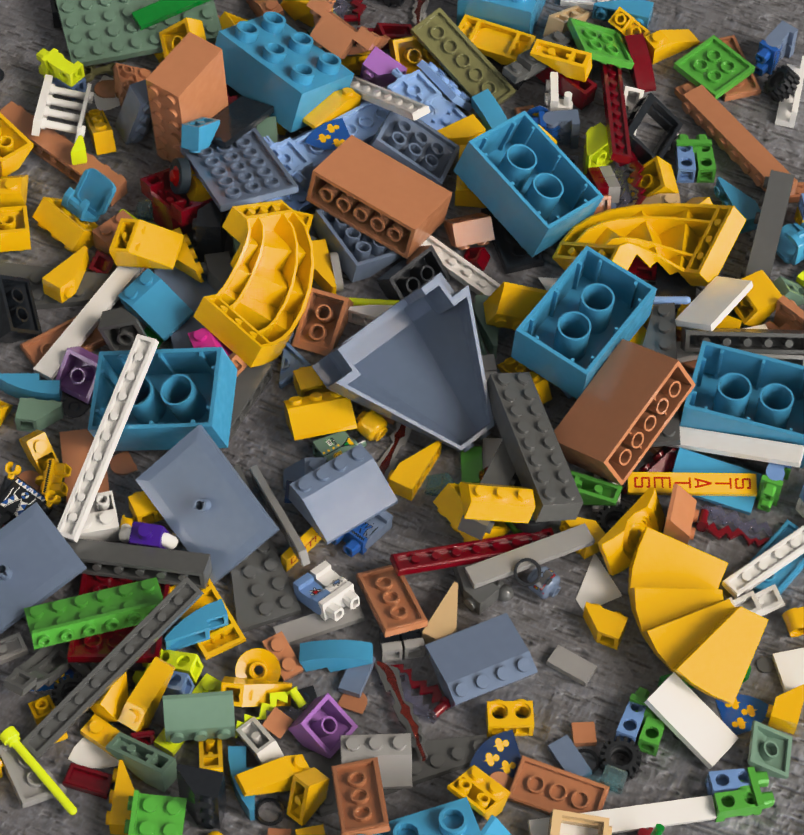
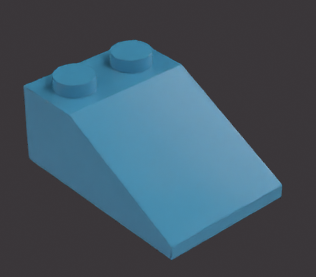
M149 268L118 295L125 309L164 342L194 315V312Z

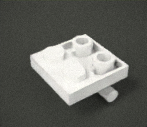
M550 72V80H546L545 91L548 92L544 94V104L548 106L545 108L550 111L573 109L572 93L567 91L564 94V99H559L558 72Z

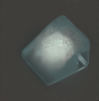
M150 199L139 201L133 216L141 220L154 222L152 201Z
M448 473L429 475L425 494L437 497L448 483L455 482Z
M606 765L600 783L610 786L611 791L622 794L628 772L611 765Z

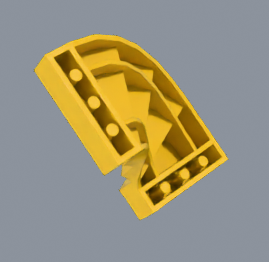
M282 200L232 206L222 227L241 243L230 263L233 269L219 292L214 295L204 296L193 315L197 321L233 353L238 355L250 368L274 361L281 355L305 311L312 289L315 264L311 237L306 224Z
M656 203L609 209L591 215L573 226L561 240L552 258L565 271L581 251L588 246L627 271L636 257L650 268L658 262L670 275L679 272L690 285L706 287L719 275L746 219L735 206Z
M649 527L643 528L633 552L628 578L631 610L642 636L654 654L684 682L726 704H734L769 619L741 606L735 607L729 599H723V590L718 588L727 568V562Z

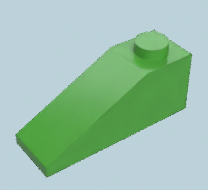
M570 470L584 502L583 505L616 506L623 486Z

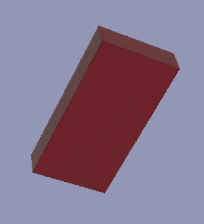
M70 763L62 783L64 787L107 799L114 782L112 781V774Z

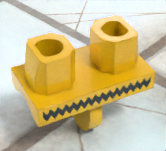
M54 458L48 459L43 475L37 476L35 479V483L40 486L41 494L45 496L48 490H54L56 493L53 495V498L55 495L60 497L67 496L68 487L67 484L62 482V479L71 476L72 468L67 463H59Z

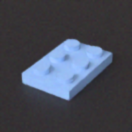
M421 60L417 64L452 102L468 112L472 109L469 102L471 98L465 92L458 89L459 86L452 79L449 80L446 77L447 73L440 67L438 68L431 61L427 63Z

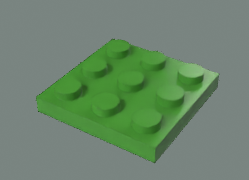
M569 18L566 24L578 50L592 53V60L599 61L602 64L615 65L620 69H632L634 62L619 31Z
M715 35L677 60L673 66L677 72L698 87L702 84L716 99L755 72L754 65Z

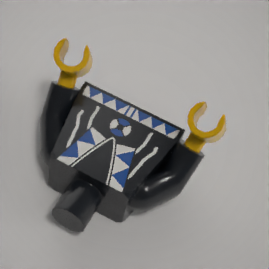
M8 462L5 465V471L8 473V476L4 477L0 488V514L2 515L0 517V528L8 524L35 502L39 504L48 516L53 509L52 505L59 504L61 497L55 495L53 498V495L56 493L54 490H48L44 496L19 477L15 479L14 476L20 474L21 467L16 465L15 470L12 472L13 462Z

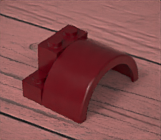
M170 168L140 178L141 192L152 201L154 222L160 227L171 231L180 227L183 235L192 232L193 218H197L198 209L213 200L210 198L202 202H194L193 200L190 201L186 194H174L169 181Z

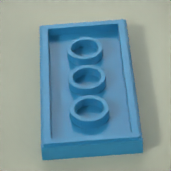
M683 448L678 449L672 472L753 473L756 474L757 490L762 475L761 473ZM756 496L692 497L750 515Z
M787 519L752 560L800 527ZM804 553L751 591L757 593L775 584L781 595L804 569Z

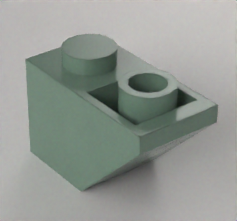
M20 397L15 415L17 430L27 432L42 431L64 417L62 402Z

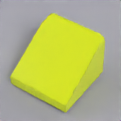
M82 135L78 136L71 150L72 165L87 163L86 148Z

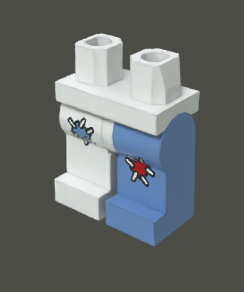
M326 560L310 570V573L307 572L293 582L294 594L297 600L320 615L325 621L329 618L338 621L344 615V607L348 606L350 609H355L360 605L359 596L354 592L353 583L331 569V564Z

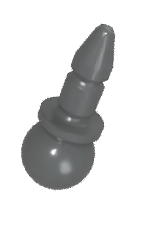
M503 580L493 582L499 587L498 599L500 601L507 602L512 599L513 589L511 586L504 584Z

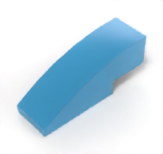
M489 89L471 97V107L481 118V124L485 127L486 131L508 120Z
M0 373V390L18 399L20 397H31L39 400L61 402L62 390L60 380H40L39 373Z
M222 599L201 607L179 622L164 638L166 650L175 651L209 640V631L229 625L228 613Z
M320 640L300 643L299 662L306 672L322 668H328L330 672L373 664V644L357 640Z
M228 746L229 773L233 790L249 820H255V795L244 797L234 778L236 774L255 767H247L246 746Z

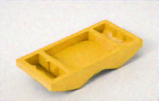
M467 14L464 15L458 26L483 55L491 57L501 65H509L515 62L517 56L531 49L532 43L536 40L534 35Z
M650 487L598 542L609 575L614 576L630 566L635 546L643 528L649 527L660 533L662 532L666 519L654 487Z
M210 578L206 589L199 588L204 594L179 618L181 621L201 607L222 599ZM177 585L171 586V587H170V592H171ZM226 605L229 625L209 631V640L194 644L205 660L246 642L245 636Z

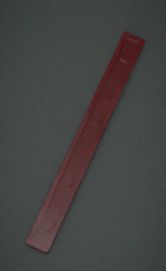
M600 63L610 160L616 163L630 164L632 154L622 72L615 65Z

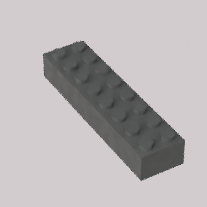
M530 372L490 374L487 380V388L492 414L521 487L533 489L536 507L532 515L535 522L576 520L584 502Z

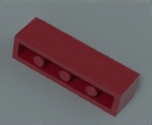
M548 67L535 76L546 84V80H550V72L557 71ZM558 72V93L564 97L567 91L571 92L573 105L580 110L594 101L597 89L596 83L587 78L586 82L567 78Z

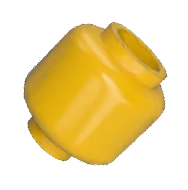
M373 410L361 412L356 419L358 421L357 431L368 441H379L388 431L386 428L387 421Z

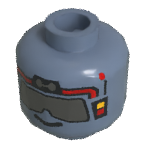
M542 566L539 581L528 587L541 599H547L550 596L555 597L559 593L561 579L550 568ZM537 567L529 574L527 578L529 583L536 580L538 576Z

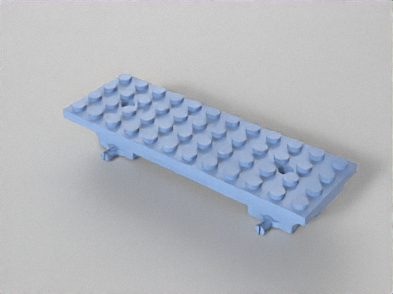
M398 68L392 70L391 73L397 80L388 85L387 89L429 106L430 113L419 119L436 131L467 117L456 106L457 104L452 102L422 70L418 69L410 74H403ZM364 100L360 103V106L335 119L343 118L350 136L353 135L363 142L370 144L388 115L389 110ZM314 129L307 130L292 139L289 137L276 143L269 136L263 137L298 185L299 192L262 202L282 200L293 210L300 212L315 206L306 201L312 172L334 150L319 149L304 143Z

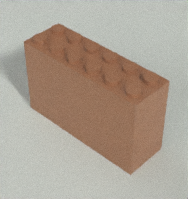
M189 32L146 78L157 155L163 160L170 162L174 158H184L180 151L182 124L201 117L213 118L229 106L222 49Z
M351 135L313 170L306 201L408 259L444 222L452 192Z
M622 339L554 430L566 461L623 486L696 385L680 361Z

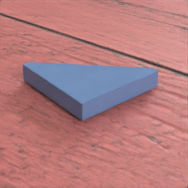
M288 342L283 349L279 379L280 389L293 381V370L311 366Z

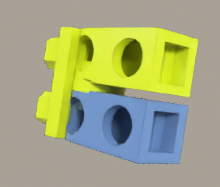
M43 48L36 54L37 60L41 62L38 68L39 73L44 78L45 74L52 75V84L66 89L86 91L84 66L81 62L77 61L73 64L65 59L64 55L55 48L51 51Z
M161 649L160 659L176 667L163 695L191 694L195 687L194 683H197L204 667L200 658L194 653ZM142 663L143 667H146L145 671L151 663ZM135 671L132 678L136 685L145 671Z

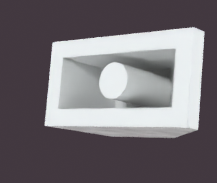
M252 717L236 729V732L260 765L284 756L276 740L255 717Z

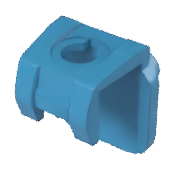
M86 169L75 190L69 187L65 192L61 205L81 221L97 222L100 215L106 213L116 193V186L97 169Z
M804 222L801 225L798 223L786 224L781 230L776 254L785 263L792 264L793 266L804 260Z

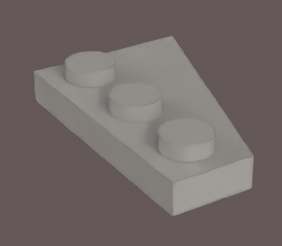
M4 744L0 745V759L4 765L3 768L22 809L55 798L13 747L10 748ZM46 769L45 771L47 772V774L58 785V787L63 791V793L66 794L67 789L62 784H59L53 778V774L48 769Z

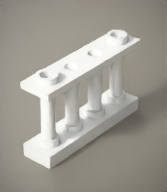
M45 74L31 135L39 136L41 129L49 128L76 134L75 142L79 135H82L84 138L86 126L83 123L88 103L92 104L94 92H91L92 84L88 83L86 92L66 89L52 84L53 76ZM57 94L84 101L83 103L54 98L53 95ZM53 105L81 111V114L50 109V107ZM49 116L78 122V126L50 121L47 118Z

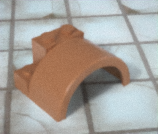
M309 0L306 5L311 9L309 12L313 14L315 27L310 34L314 40L313 44L321 49L323 47L326 48L329 53L337 55L340 59H345L347 55H368L375 46L381 49L391 39L387 35L379 36L373 31L370 32L365 26H361L359 30L351 26L332 12L336 0Z

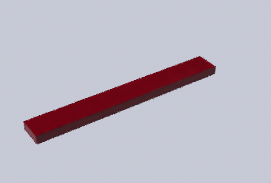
M547 528L536 533L523 532L482 539V541L475 540L391 554L390 562L397 576L473 564L554 535L552 528Z

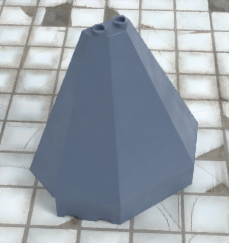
M441 272L394 304L312 366L327 389L436 441L438 440L457 451L463 450V452L471 449L474 446L473 441L477 438L480 440L484 439L491 433L489 429L494 426L469 285L454 292Z

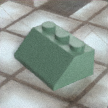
M233 690L162 696L166 742L205 741L211 738L225 740L230 737H236Z

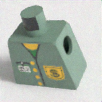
M341 431L313 441V455L315 457H326L327 463L361 443L363 447H366L367 443L362 435L351 439L345 431Z

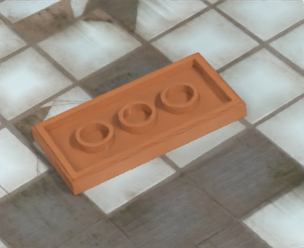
M735 35L719 38L745 58ZM752 73L723 94L722 98L726 102L760 95L761 88Z
M76 317L20 344L21 350L33 367L37 365ZM98 326L80 347L92 352L106 345L104 338L98 330Z
M88 429L59 432L62 463H67L72 468L71 476L64 478V482L68 487L67 503L94 440ZM107 471L98 493L110 491Z
M392 565L356 574V580L385 638L428 626V620L405 576H397Z
M522 755L509 789L511 793L508 801L548 815L551 814L553 809L575 813L599 811L604 807L610 786Z
M374 757L331 766L341 835H374L389 832L390 825L378 758Z

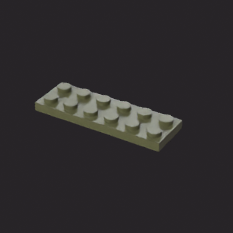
M440 7L411 29L410 33L470 98L489 89L498 104L501 105L516 93L513 86Z

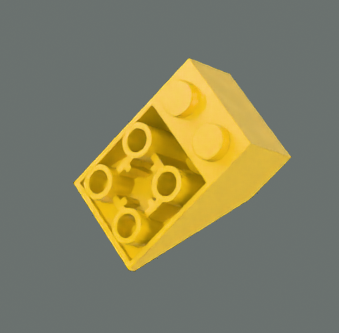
M121 218L109 248V253L116 266L173 270L184 235L140 219Z

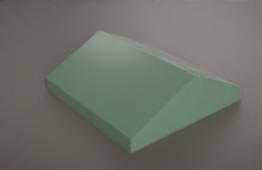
M754 720L751 727L747 763L752 767L754 766L756 771H767L768 776L787 779L789 777L793 737Z

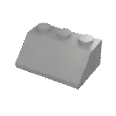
M411 733L340 735L341 764L377 757L383 789L412 788Z

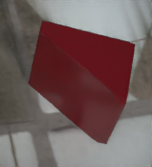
M475 247L467 249L463 258L479 270L484 271L490 260V255L485 247Z
M97 248L88 268L96 273L108 274L114 264V260L110 255Z
M145 729L138 732L131 731V737L147 745H153L155 741L154 729Z

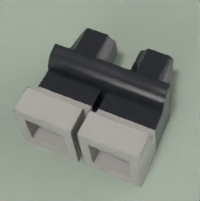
M379 628L382 663L402 660V655H404V660L424 657L425 643L420 629L385 638L381 628Z

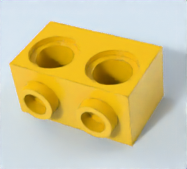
M495 699L487 701V737H492L512 729L514 736H533V700L516 699L514 701H503ZM495 715H500V716H502L503 718L497 719V718H495L494 716H495ZM517 715H524L525 718H519Z

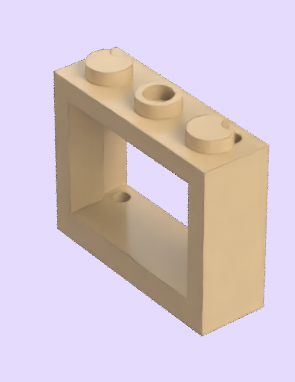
M553 809L550 814L548 835H560L561 823L598 829V835H612V826H609L610 818Z

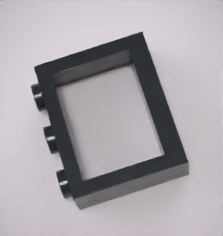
M651 92L638 100L627 118L631 151L642 165L655 156L665 160L663 158L664 155L672 148V142L678 137L679 130L683 125ZM646 113L665 130L653 152L634 135Z

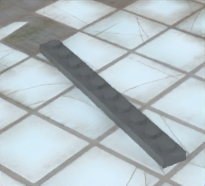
M186 576L21 743L37 759H40L204 593Z

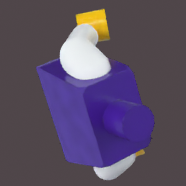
M122 515L119 539L123 543L172 550L180 542L174 532L171 535L162 525L134 521L135 517L128 518Z

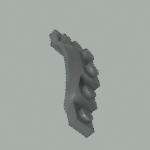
M556 31L541 38L544 41L578 49L569 31L564 33ZM535 42L532 43L531 49L519 54L515 62L503 67L502 74L514 84L528 80L549 67L530 56Z
M70 641L41 648L27 661L14 669L13 673L4 680V687L23 697L31 689L37 691L44 684L48 687L51 686L72 667L67 659Z

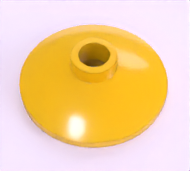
M253 648L240 656L236 663L235 675L239 678L279 681L281 666L277 657L269 650ZM256 666H261L263 668V672L261 674H257L254 669Z

